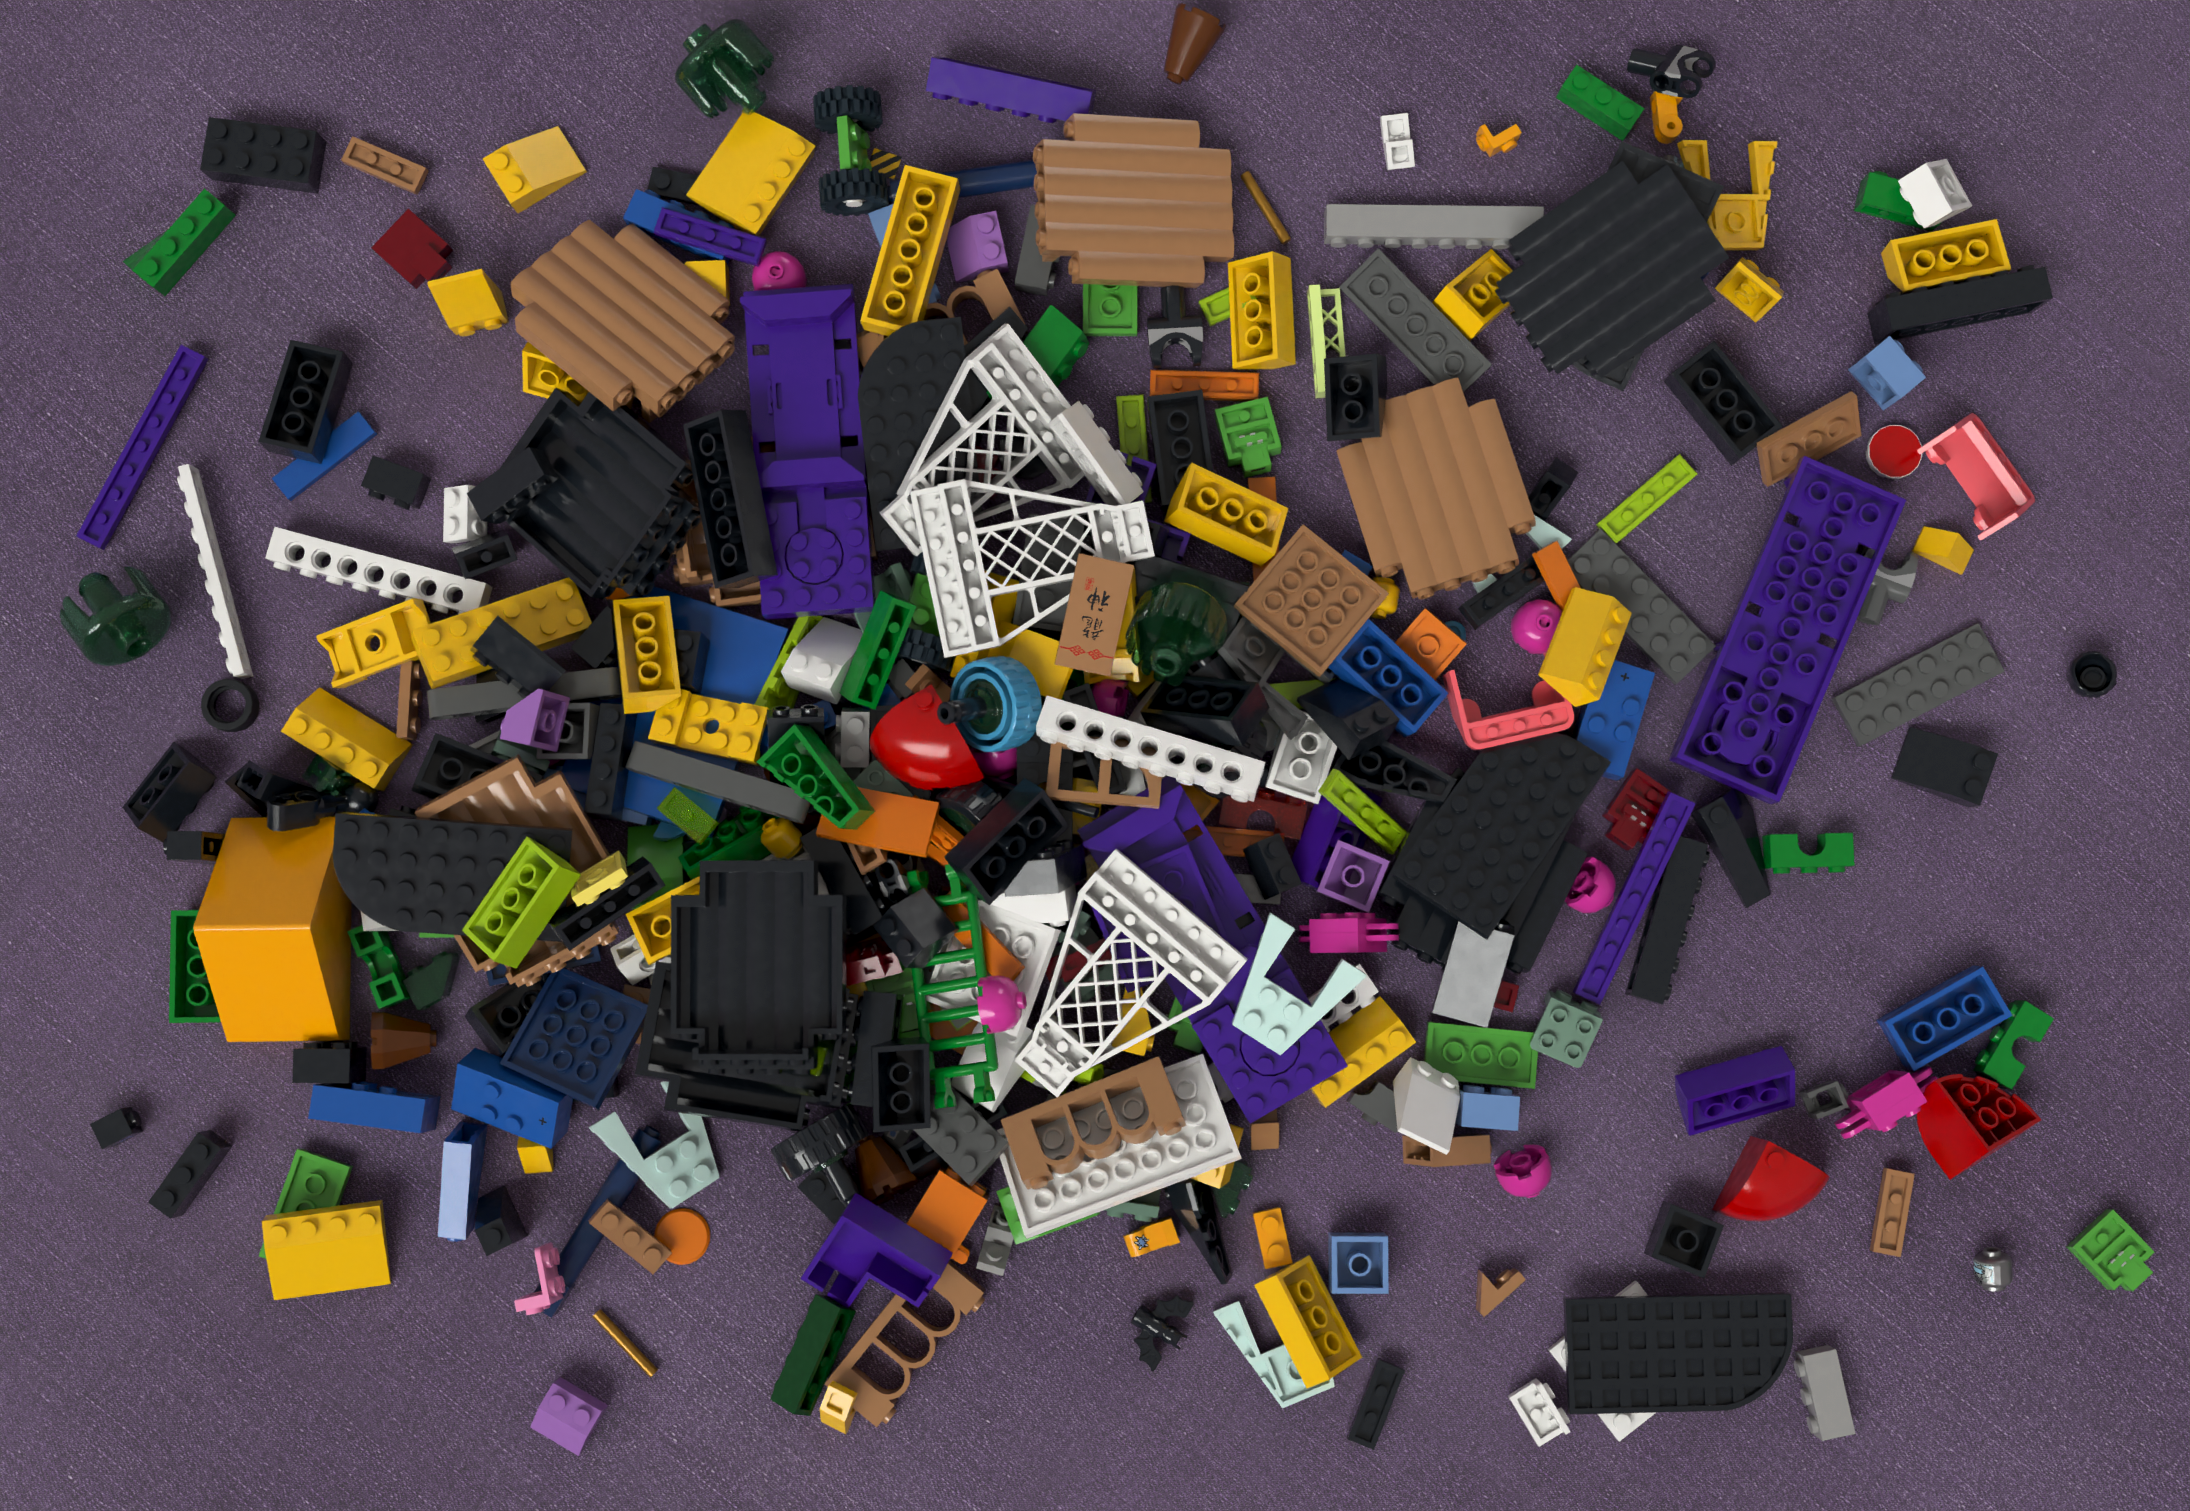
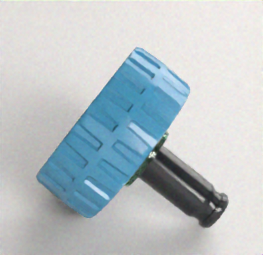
M1005 656L987 657L966 664L958 672L951 687L950 701L943 702L938 706L937 716L945 725L955 723L963 739L977 750L983 752L1009 750L1026 743L1036 732V725L1042 710L1041 695L1034 676L1021 662Z

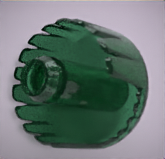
M731 19L714 31L707 24H703L684 41L682 46L689 54L678 66L675 72V82L706 117L713 119V116L719 115L717 109L721 112L727 110L728 106L722 99V97L726 99L725 94L735 106L741 105L743 107L742 112L747 115L754 113L767 100L765 90L761 92L758 89L760 84L752 68L762 76L765 73L763 65L770 68L772 61L774 62V56L743 20Z
M131 566L124 567L134 583L138 593L134 592L132 596L125 595L123 597L114 583L109 580L108 576L94 572L83 577L78 585L80 596L83 597V601L93 613L90 617L69 596H66L62 602L63 609L61 608L60 610L61 624L82 654L92 663L102 666H115L133 661L154 648L169 629L171 611L168 604L144 572Z
M1168 582L1156 585L1146 591L1137 603L1125 636L1127 640V653L1131 655V661L1135 666H1138L1142 661L1141 672L1144 675H1150L1152 669H1154L1153 678L1156 681L1164 682L1167 676L1168 684L1179 686L1193 661L1213 655L1224 643L1228 628L1226 614L1219 602L1211 594L1195 585L1183 582Z

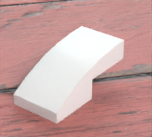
M1408 113L1381 116L1380 125L1387 170L1415 167Z

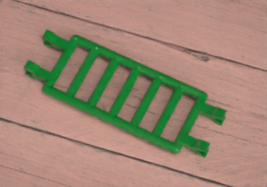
M950 864L945 865V870L950 880L951 894L934 898L941 907L967 902L969 919L954 923L959 928L956 933L971 932L972 947L937 953L925 967L974 959L976 976L924 984L923 968H911L919 1037H923L929 1043L930 1081L935 1080L936 1087L935 1109L956 1106L950 1078L974 1075V1103L995 1101L989 1072H994L998 1069L995 1033H986L987 1028H989L988 1025H982V1033L931 1040L929 1023L980 1015L978 1004L928 1012L926 995L977 987L978 996H983V986L979 987L978 981L981 977H987L978 897L969 890H966V885ZM916 870L907 872V879L912 887V894L922 888H927L929 882L928 871L919 872ZM980 1044L985 1045L986 1061L934 1068V1051Z

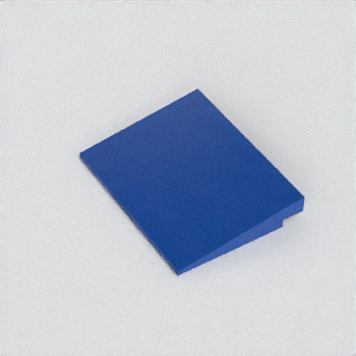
M654 587L645 596H630V599L670 596L673 629L699 631L710 640L701 694H692L739 704L742 702L755 704L790 634L789 629ZM617 654V655L615 656V657L617 658V660H616L615 664H614L612 667H617V668H619L618 654ZM620 697L588 703L599 706L601 703L623 704V699ZM655 711L637 713L633 744L634 741L642 742L738 772L741 762L653 743L648 739ZM717 720L708 722L706 732L708 734L715 733L719 728V722ZM592 757L591 759L565 760L561 771L572 790L587 795ZM629 770L623 808L712 838L726 801Z

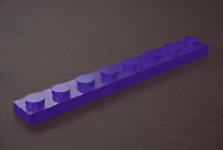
M180 345L76 537L105 550L204 369L208 358Z
M1667 792L1573 990L1575 994L1599 1005L1601 1004L1696 803L1672 792Z

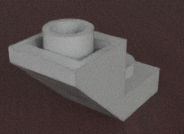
M994 1205L976 1269L1003 1276L1014 1238L1004 1211L1000 1206Z

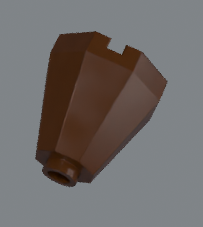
M387 1012L372 1013V1069H385L431 1053V1047H437V1030H431V1024Z
M869 1135L858 1142L860 1146L855 1149L862 1197L877 1206L894 1198L893 1195L898 1192L900 1194L907 1192L919 1182V1179L910 1172L906 1162L880 1136L875 1138L874 1135Z

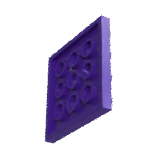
M1188 844L1137 865L1231 944ZM1092 907L1106 940L1115 930L1116 926ZM1121 932V934L1116 939L1129 937H1127L1123 932ZM1131 942L1116 943L1117 959L1132 958ZM1136 944L1137 957L1150 956ZM1153 961L1137 962L1139 978L1154 976ZM1132 962L1118 963V971L1122 979L1134 978ZM1158 963V972L1160 975V973L1165 968ZM1154 981L1139 982L1140 988ZM1134 982L1124 983L1128 993L1135 990Z

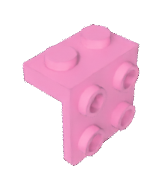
M552 1242L535 1248L542 1291L529 1293L515 1300L516 1312L525 1310L526 1315L543 1312L544 1309L550 1308L551 1304L563 1298L562 1293H565V1282L563 1276H559L557 1265L560 1264L558 1249L553 1247Z

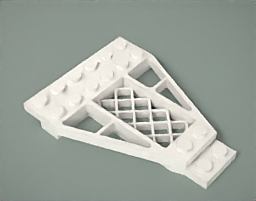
M1004 323L964 359L896 493L898 497L880 512L881 516L915 556L922 552L910 491L934 487L935 469L948 470L947 482L953 481L954 471L966 472L965 480L972 481V474L976 472L984 473L985 484L1003 486L1007 483L1010 488L1021 490L1012 477L1038 454L1057 479L1055 484L1034 491L1035 493L1046 495L1065 488H1071L1084 476L1081 469L1048 425L1050 421L1071 407V405L1009 324ZM971 368L992 395V400L971 420L967 421L953 404V401ZM950 410L960 423V429L924 461ZM996 414L1008 416L1007 432L995 431ZM989 419L988 430H979L978 428ZM1014 425L1017 427V429H1018L1021 433H1014V432H1013V430H1014ZM976 433L988 434L987 450L975 449ZM995 434L1006 435L1005 451H993ZM1013 436L1024 437L1022 453L1012 452ZM969 437L968 448H957ZM956 451L968 452L966 468L955 467ZM974 452L986 453L985 470L973 469ZM993 454L1004 455L1002 471L991 470ZM949 455L948 467L937 466ZM1011 455H1012V456H1017V457L1011 462ZM927 474H928V481L924 478V476L927 475ZM991 474H998L991 480ZM969 488L968 495L972 513L995 492ZM971 492H978L977 494H975L973 498L970 499ZM1017 496V498L1015 499L1016 506H1019L1024 503L1033 501L1035 499ZM1007 501L973 514L974 522L1011 509V502Z
M965 479L910 491L944 658L1000 647L1067 603L1069 594L1039 613L1034 590L1037 587L1073 580L1074 573L1061 575L1068 563L1076 566V562L1071 558L1079 546L1092 553L1094 557L1121 563L1155 556L1143 501L1118 506L1101 503L1095 504ZM974 488L1009 495L1014 520L1012 522L977 528L973 519L968 489ZM1018 496L1068 505L1071 507V510L1020 519L1014 497ZM1087 514L1088 522L1080 516ZM1070 518L1063 529L1051 522ZM1074 518L1088 527L1080 540L1066 532ZM1042 524L1035 535L1024 528ZM1046 524L1060 532L1052 546L1038 537ZM1014 529L1008 540L996 534L997 532ZM1018 530L1032 538L1025 551L1010 543ZM1089 531L1091 532L1094 550L1082 542ZM986 535L979 546L977 537ZM991 535L1004 543L997 557L983 549ZM1062 535L1077 543L1069 557L1055 548ZM1035 540L1049 549L1041 562L1027 554ZM1007 546L1021 554L1013 568L999 559ZM1052 551L1066 560L1058 573L1044 565ZM981 552L994 560L986 573L983 567ZM1024 557L1038 565L1030 579L1016 571ZM996 563L1011 571L1002 585L988 576ZM1041 568L1054 576L1033 581ZM1013 574L1026 581L1025 583L1006 586ZM986 580L999 588L988 590ZM1022 590L1028 591L1032 602L1034 618L1005 637L999 638L991 598Z
M1115 849L1078 892L1076 904L1039 1022L1036 1024L1031 1041L1014 1061L1058 1098L1078 1074L1210 1005L1248 959L1122 852ZM1084 900L1116 926L1115 930L1096 953L1090 952L1073 937ZM1121 932H1123L1127 937H1129L1116 939L1121 934ZM1131 942L1132 958L1117 959L1116 943ZM1071 944L1087 958L1088 962L1057 999L1055 997L1056 988ZM1136 944L1150 956L1137 957ZM1111 946L1112 959L1099 960ZM1153 961L1154 976L1139 978L1137 962ZM1132 962L1134 978L1119 979L1118 963ZM1158 963L1165 968L1160 973V975L1158 972ZM1113 964L1114 980L1099 981L1098 965ZM1093 968L1094 981L1081 982ZM1171 973L1203 1001L1169 1019L1150 1003L1149 998L1166 976ZM1154 981L1141 996L1139 982ZM1134 982L1136 998L1121 999L1120 983ZM1115 984L1116 1000L1101 1001L1100 985ZM1095 985L1096 1001L1081 1002L1080 986ZM1075 989L1076 1003H1064ZM1136 1003L1123 1018L1122 1004ZM1116 1004L1118 1020L1103 1021L1102 1005ZM1097 1005L1098 1021L1083 1022L1082 1007ZM1077 1007L1078 1023L1064 1024L1062 1008ZM1142 1007L1149 1010L1162 1022L1117 1047L1111 1045L1112 1041ZM1118 1024L1105 1040L1104 1025ZM1099 1026L1100 1041L1085 1042L1084 1027ZM1079 1027V1036L1070 1028ZM1091 1046H1100V1047H1099L1097 1050H1095V1049L1092 1048Z

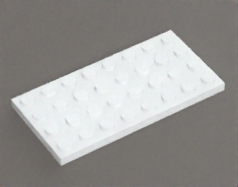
M1203 1054L1164 1068L1187 1125L1174 1135L1167 1136L1164 1134L1160 1136L1157 1130L1151 1139L1140 1144L1127 1143L1121 1139L1120 1146L1114 1154L1102 1159L1090 1158L1084 1154L1083 1161L1078 1168L1065 1174L1052 1172L1054 1179L1048 1181V1184L1040 1189L1026 1188L1019 1174L1010 1145L1000 1155V1160L1026 1238L1242 1159ZM1141 1087L1110 1098L1118 1123L1123 1128L1129 1130L1138 1129L1148 1120L1149 1109ZM1103 1101L1073 1113L1082 1140L1087 1144H1101L1110 1136L1112 1126ZM1066 1116L1036 1128L1048 1158L1060 1160L1072 1152L1074 1137ZM1004 1128L997 1130L1007 1140Z

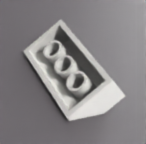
M1078 401L1048 423L1105 504L1112 506L1128 504L1144 492L1141 488L1143 484L1140 478L1134 472L1130 473L1127 469L1125 457L1119 450L1112 448L1109 443L1110 437L1104 428H1098L1093 421L1094 415L1086 404L1082 405Z

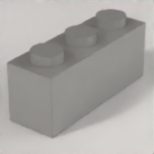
M1829 1345L1796 1351L1797 1360L1794 1361V1368L1797 1376L1801 1377L1803 1388L1800 1389V1394L1804 1405L1808 1406L1810 1416L1807 1417V1425L1811 1434H1814V1436L1822 1441L1856 1434L1836 1349Z

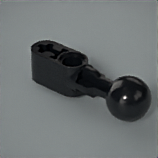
M356 782L349 785L343 794L335 796L331 793L320 794L311 790L273 795L268 798L267 827L273 831H288L316 826L320 823V819L331 817L337 811L346 810L347 812L359 813L365 808L369 812H374L379 802L376 789L366 783Z

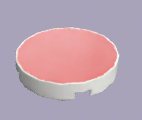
M1888 425L1877 430L1867 443L1866 460L1869 467L1878 476L1883 478L1900 479L1910 475L1919 466L1922 454H1919L1917 451L1922 447L1918 436L1912 430L1901 425Z

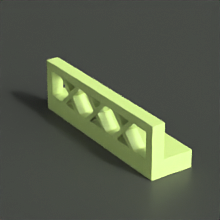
M1309 285L1307 302L1315 398H1325L1324 359L1326 358V350L1331 346L1339 353V357H1346L1340 288L1320 290V285ZM1334 296L1335 307L1329 313L1322 309L1321 297ZM1334 312L1336 314V320L1332 317V314ZM1327 320L1337 327V333L1331 340L1324 335L1323 325ZM1337 338L1338 346L1335 343H1333Z

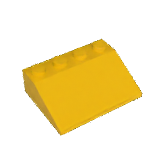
M745 108L686 196L721 220L734 226L736 230L759 236L813 158L816 146L793 130Z
M383 1200L266 1215L262 1220L264 1249L274 1300L391 1284Z

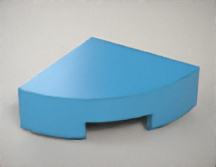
M660 822L653 837L659 841H668L685 835L689 830Z

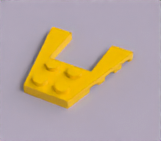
M1682 140L1677 143L1684 168L1710 180L1707 140ZM1753 141L1748 144L1752 194H1720L1709 216L1707 224L1724 250H1759L1764 248L1768 214H1765L1767 201L1770 200L1771 196L1769 182L1770 175L1774 173L1775 162L1772 159L1774 149L1777 148V141Z

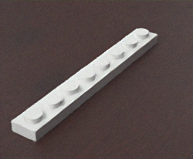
M190 464L179 466L180 476L177 477L180 489L185 492L187 502H184L186 513L193 522L194 527L191 528V533L194 541L199 545L200 554H198V560L202 569L206 571L207 580H205L207 592L213 598V616L220 624L221 632H219V639L227 651V669L233 676L241 679L252 677L251 665L199 469Z

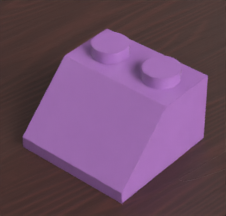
M996 211L969 216L949 228L947 244L956 283L977 279L978 274L989 269L991 271L998 269L1000 274L1009 272Z
M537 689L506 711L505 718L502 720L500 727V739L557 752L570 698Z
M1337 840L1317 892L1355 910L1369 913L1390 861Z
M560 1377L553 1382L530 1428L579 1456L608 1405Z

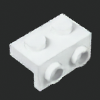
M462 485L444 488L443 542H467L487 535V522L481 521L467 495V492L476 486Z
M1535 1378L1508 1395L1538 1447L1561 1433L1565 1435L1570 1433L1566 1425L1570 1423V1420L1562 1407L1558 1409L1552 1402L1555 1395L1547 1383L1542 1385Z

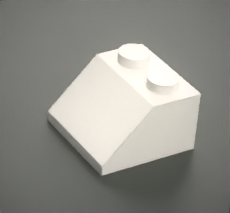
M1947 159L1925 163L1898 180L1901 186L1900 193L1902 197L1910 202L1914 210V219L1923 228L1935 226L1972 207Z

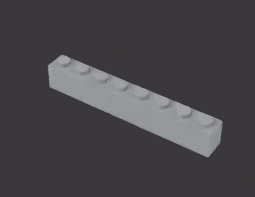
M1327 204L1324 211V244H1331V247L1334 248L1346 247L1347 244H1358L1360 248H1371L1374 245H1385L1386 248H1399L1401 245H1412V248L1416 249L1426 248L1428 245H1439L1441 249H1451L1455 245L1466 246L1467 249L1493 246V249L1502 250L1511 246L1509 242L1511 238L1544 216V207Z

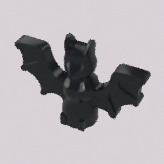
M1178 1295L1169 1301L1157 1299V1306L1153 1311H1150L1141 1304L1133 1316L1131 1324L1142 1330L1141 1334L1133 1339L1140 1348L1139 1360L1146 1362L1152 1372L1162 1359L1161 1353L1153 1344V1338L1160 1337L1166 1344H1171L1180 1350L1181 1347L1177 1345L1181 1336L1184 1338L1188 1336L1180 1332L1175 1326L1168 1325L1165 1318L1168 1316L1187 1317L1194 1305L1193 1301L1182 1300Z

